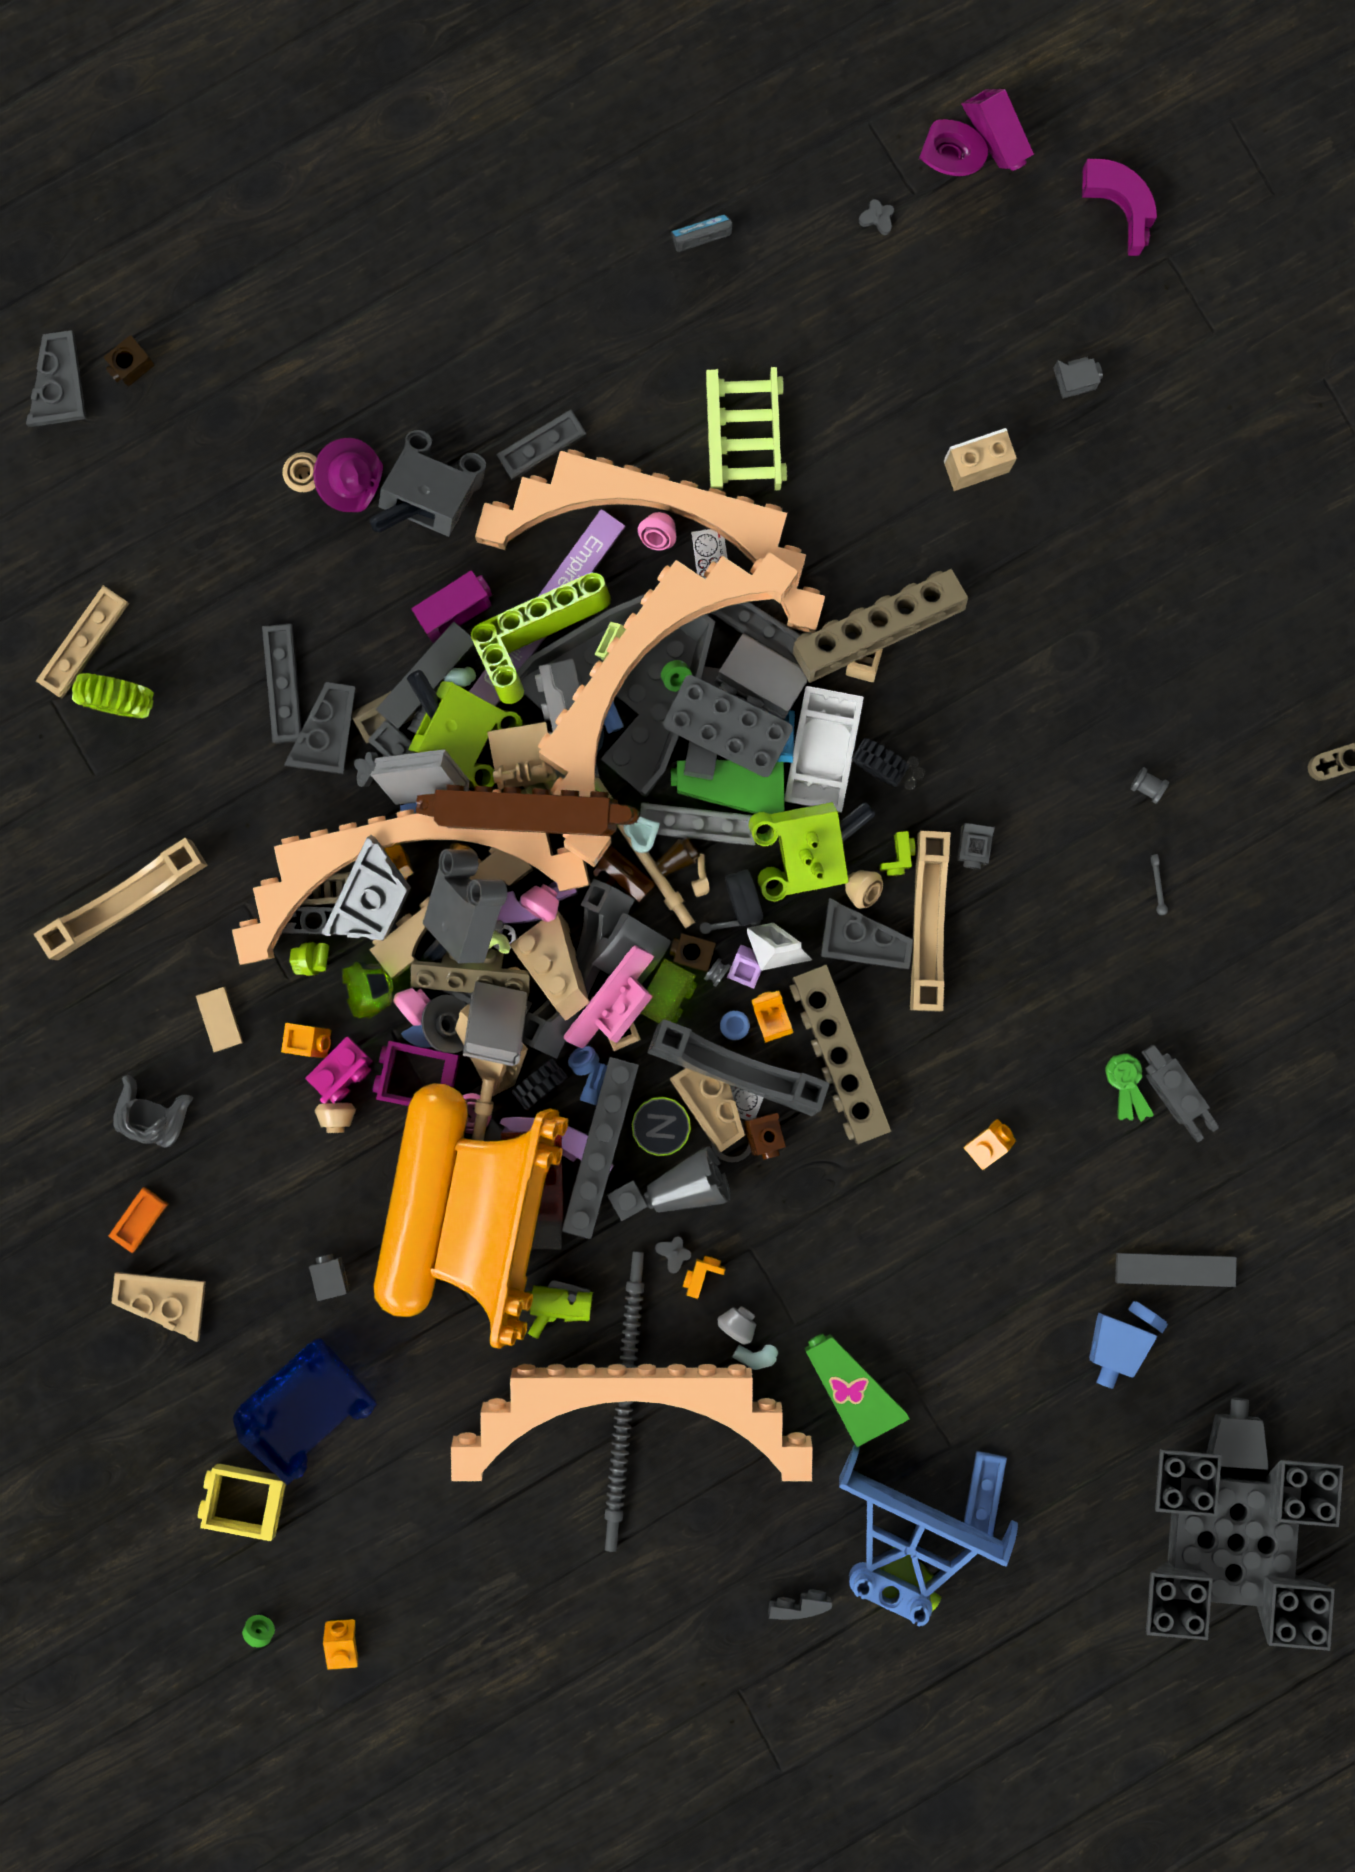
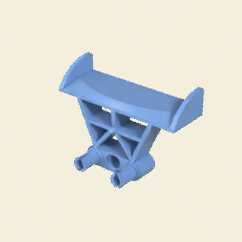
M854 1445L839 1476V1488L867 1501L866 1563L860 1562L855 1564L849 1574L850 1587L857 1597L861 1596V1599H867L911 1620L913 1624L917 1622V1626H924L932 1614V1603L929 1595L974 1556L980 1554L1005 1567L1007 1566L1016 1540L1018 1522L1011 1520L1002 1541L972 1526H968L949 1515L854 1471L853 1468L860 1448ZM873 1504L917 1524L909 1542L873 1525ZM927 1529L966 1549L950 1562L917 1545L924 1530ZM873 1537L895 1548L873 1557ZM910 1554L919 1587L879 1568ZM919 1559L941 1569L926 1583ZM887 1586H894L899 1590V1594L895 1598L890 1599L886 1598L882 1591Z

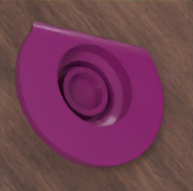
M936 120L929 129L919 159L943 174L966 176L977 172L983 167L988 156V147L984 138L969 125L955 120Z
M355 438L334 440L321 450L316 459L313 472L316 490L322 500L335 510L361 512L367 508L376 493L382 476L383 464L374 450L361 440Z

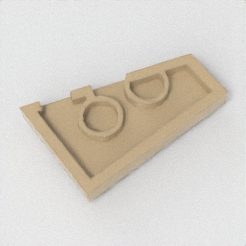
M688 1068L670 1078V1081L719 1153L745 1136L729 1084Z
M117 1272L114 1276L112 1304L143 1318H148L171 1331L174 1330L198 1342L200 1339L206 1281Z

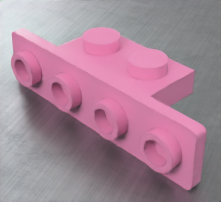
M634 945L613 973L606 979V982L596 995L589 1001L590 1003L579 1017L571 1024L563 1038L575 1046L584 1048L598 1029H600L610 1040L617 1043L653 997L637 979L653 960L654 956L650 952Z

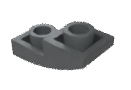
M810 1589L808 1593H801L799 1604H794L795 1600L785 1597H778L777 1601L770 1600L768 1614L769 1619L779 1620L812 1617L832 1608L831 1597L826 1596V1592Z

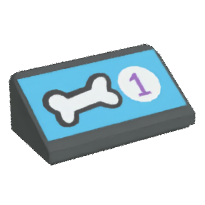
M724 214L672 231L671 236L676 251L681 252L730 236L732 234V222Z

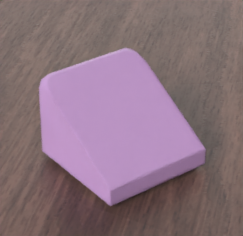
M740 945L727 978L754 989L761 970L753 949Z

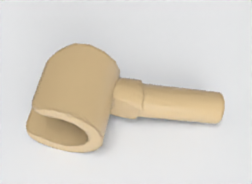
M700 854L701 856L697 858L700 879L691 882L696 897L706 895L710 890L705 873L704 854Z

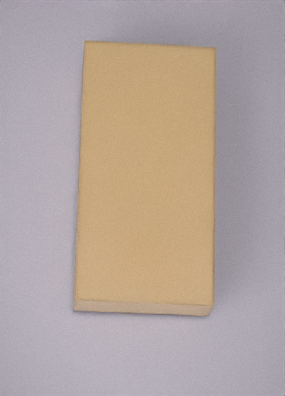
M226 987L197 995L196 999L213 1052L242 1044L243 1039Z

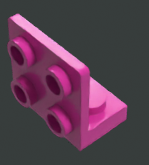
M347 1036L305 1079L322 1095L320 1101L323 1104L339 1103L350 1093L347 1087L353 1081L360 1082L371 1072L368 1066L373 1061Z

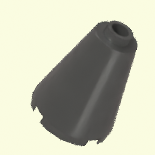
M710 1146L701 1148L648 1184L647 1192L644 1193L648 1207L650 1209L654 1208L659 1213L720 1205L728 1202L731 1198L729 1184L725 1173L721 1174L717 1166L721 1162Z

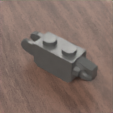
M1150 1045L1143 1050L1142 1054L1150 1064L1145 1068L1148 1072L1146 1077L1179 1124H1184L1196 1142L1204 1139L1202 1132L1192 1121L1197 1116H1201L1208 1129L1213 1132L1219 1127L1207 1110L1210 1107L1177 1059L1171 1058L1168 1053L1162 1056L1155 1045Z

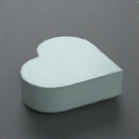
M639 817V820L634 825H624V832L627 837L631 838L632 848L636 852L646 853L653 847L660 823Z

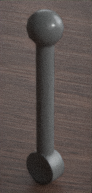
M1158 854L1151 855V864L1153 866L1159 904L1156 911L1159 915H1166L1168 907L1164 904Z
M737 920L717 924L704 922L700 925V931L703 934H709L711 930L740 926ZM761 921L750 924L752 926H758Z

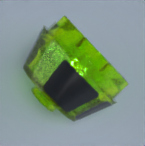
M354 962L353 966L343 969V984L347 983L349 995L347 1002L354 1017H358V1019L367 1017L370 1019L391 1005L393 983L391 977L386 975L381 964Z

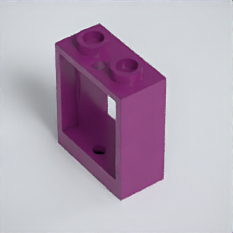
M471 570L411 609L432 643H434L453 622L461 626L490 608L492 605L489 597L493 595L482 575L476 577Z
M388 1041V1046H382L379 1063L383 1064L382 1074L376 1075L373 1092L377 1093V1100L409 1106L412 1100L409 1097L388 1093L397 1050L445 1060L440 1084H446L454 1088L461 1058L460 1055L394 1041Z

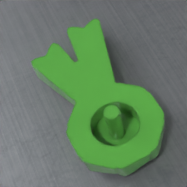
M1128 1053L1113 1056L1106 1065L1105 1072L1107 1081L1119 1089L1118 1119L1123 1120L1127 1118L1133 1121L1132 1104L1141 1122L1144 1121L1146 1116L1153 1117V1112L1137 1087L1143 1076L1141 1063L1137 1058Z

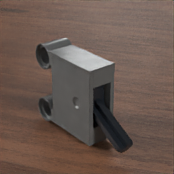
M421 430L409 432L406 436L404 450L381 487L379 508L385 511L370 518L373 531L381 533L408 519L449 537L471 496L482 487L486 468L485 459L479 454L467 453L461 457L459 469H455L430 458L432 439L428 433Z
M446 849L439 856V869L423 920V925L436 938L424 953L425 960H429V962L437 963L449 952L458 964L484 963L493 932L501 930L504 926L503 922L497 919L501 906L507 900L506 884L501 879H470V876L476 874L479 865L478 856L472 849Z

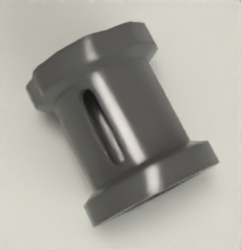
M1143 767L1134 779L1130 790L1140 791L1152 798L1151 802L1156 804L1168 787L1169 781L1166 779L1162 781L1147 772V768Z

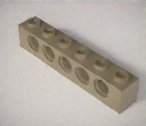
M952 569L945 572L937 571L931 574L926 581L919 584H909L900 593L892 597L890 595L883 596L875 602V605L866 609L863 607L852 611L847 618L840 621L832 620L825 624L821 630L813 634L812 632L802 634L794 642L793 655L808 682L811 683L854 661L964 611L968 596ZM934 596L938 601L928 602L924 597ZM901 608H907L911 610L912 613L905 615L900 613L898 610ZM875 620H881L886 625L882 627H877L872 622ZM854 632L857 633L860 637L857 639H850L846 636V634ZM827 644L832 646L834 649L826 652L821 650L819 647Z
M827 965L793 977L794 984L789 985L795 1002L801 1001L804 1012L800 1013L806 1030L811 1028L815 1039L811 1040V1044L816 1057H823L826 1067L821 1068L826 1082L833 1083L836 1095L832 1096L838 1113L843 1111L847 1119L843 1127L848 1139H854L856 1144H860L891 1132ZM813 992H820L825 997V1004L820 1009L813 1008L809 1003V997ZM825 1019L832 1020L836 1025V1031L830 1037L824 1036L820 1032V1024ZM835 1047H841L846 1051L847 1057L842 1064H835L831 1060L830 1054ZM848 1074L853 1075L857 1080V1087L851 1092L845 1091L841 1086L843 1077ZM863 1102L868 1108V1114L865 1118L859 1120L853 1116L852 1108L856 1103Z

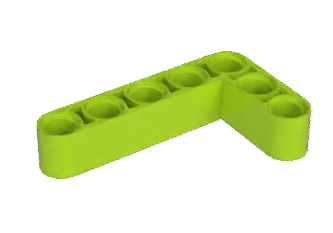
M589 573L483 621L472 629L471 639L496 693L503 703H516L524 695V687L509 657V653L608 607L611 597L601 574Z

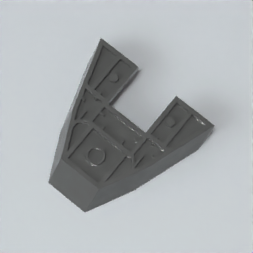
M644 595L605 611L530 656L517 671L524 687V695L542 710L541 704L547 702L544 691L538 693L535 675L540 674L539 666L550 665L551 663L574 659L579 686L582 684L586 686L592 678L589 674L594 665L599 660L603 662L601 658L594 654L610 622L624 626L632 613L637 615L643 607L640 603ZM707 614L681 626L661 640L630 672L616 695L619 700L638 716L604 754L601 761L645 798L665 772L679 735L665 729L663 726V722L678 691H670L665 687L661 679V671L668 662L681 660L688 665L692 675L701 679L715 621Z

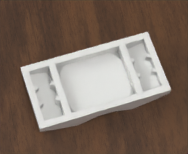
M810 686L805 687L794 744L793 763L790 764L784 802L803 806L833 802L837 811L842 813L864 697Z

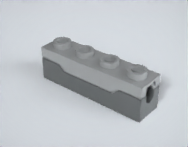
M574 659L539 666L540 674L535 675L538 693L544 691L547 702L541 704L544 720L551 721L553 731L558 726L555 724L557 717L563 709H570L575 702L572 698L580 687ZM597 764L595 765V778H599ZM555 769L557 779L559 777L563 779L566 777Z

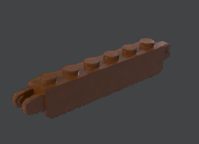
M446 785V790H435L434 794L417 795L416 800L417 814L434 817V821L438 826L455 829L611 836L616 831L617 824L634 825L640 817L635 807L619 805L618 800L608 798V792L590 791V797L579 796L580 791L561 790V795H550V790L532 789V794H521V788L503 787V793L493 792V787L475 786V791H464L465 786Z

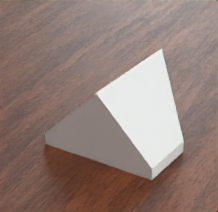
M775 923L747 928V934L761 971L812 960L801 949V942Z

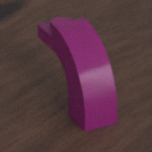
M1087 159L1083 167L1082 198H1104L1115 202L1121 207L1128 221V256H1139L1143 248L1149 244V228L1152 227L1157 218L1155 201L1150 189L1137 173L1123 164L1105 159Z

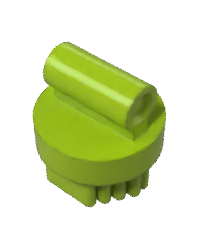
M314 942L301 944L300 947L292 948L289 962L291 963L292 970H294L293 972L296 975L313 976L326 971L329 945L325 943L317 945Z

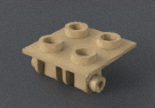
M546 722L487 732L495 770L493 777L494 782L498 785V789L557 780L555 769L541 760L539 756L541 749L538 748V745L545 734L548 733Z

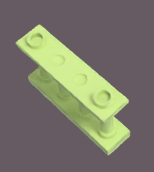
M771 367L770 380L724 382V379H719L718 369L706 370L710 488L722 491L723 483H728V480L774 478L775 490H781L782 481H787L786 463H781L778 406V395L783 394V376L777 377V367ZM771 392V409L725 410V408H720L719 397H725L727 393ZM772 421V438L727 439L726 436L721 437L720 426L726 425V422ZM773 450L774 467L728 468V465L722 466V454H727V451Z

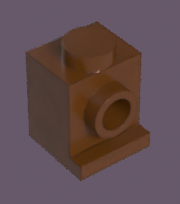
M778 1113L743 1121L752 1156L762 1155L764 1160L779 1156V1149L786 1148L778 1120ZM767 1131L770 1132L772 1138L769 1143L764 1140V1134Z

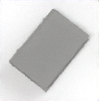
M744 633L715 679L720 684L724 682L738 689L737 694L745 699L750 695L765 703L764 709L783 720L808 681L799 664H795Z
M445 749L375 758L376 766L374 771L371 772V776L395 805L417 802V795L434 794L435 790H446V785L465 786L464 791L469 790V779Z
M476 981L474 992L472 991L463 1056L516 1066L520 1061L523 1049L522 1040L525 1016L528 1011L527 992Z

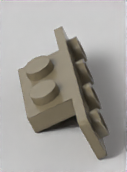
M488 949L484 963L460 964L447 952L443 956L441 963L412 961L411 987L472 993L477 981L524 991L529 996L530 973L525 970L502 969L504 953L499 952V950Z

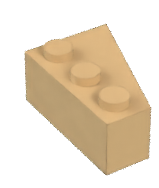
M557 910L555 920L550 922L541 920L509 945L552 1005L566 1021L590 1002L582 973L578 967L576 951L572 945L568 923Z

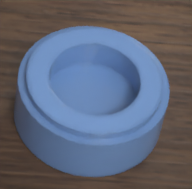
M740 1011L726 1013L720 1022L722 1034L730 1040L742 1039L747 1035L750 1028L747 1016Z
M591 1046L579 1047L570 1055L568 1064L576 1075H586L597 1067L599 1056Z

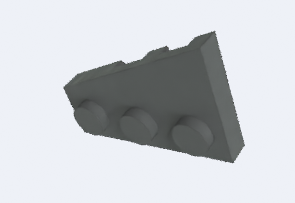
M70 330L43 334L36 368L38 370L35 388L32 389V404L30 414L27 415L26 425L28 427L87 419L75 333Z
M325 683L284 766L343 775L355 686Z
M829 898L821 957L909 969L913 939Z

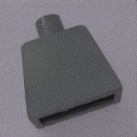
M1231 1398L1230 1415H1215L1207 1453L1222 1455L1221 1467L1268 1470L1263 1420L1255 1416H1248V1399Z

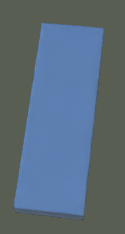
M976 1451L964 1523L993 1537L1007 1458L1006 1456Z

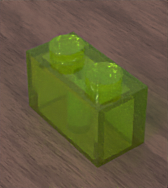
M664 958L647 989L653 997L641 1014L657 1023H660L663 1019L677 1023L683 1012V1009L679 1008L683 998L685 997L690 1000L698 985L693 982L696 976Z

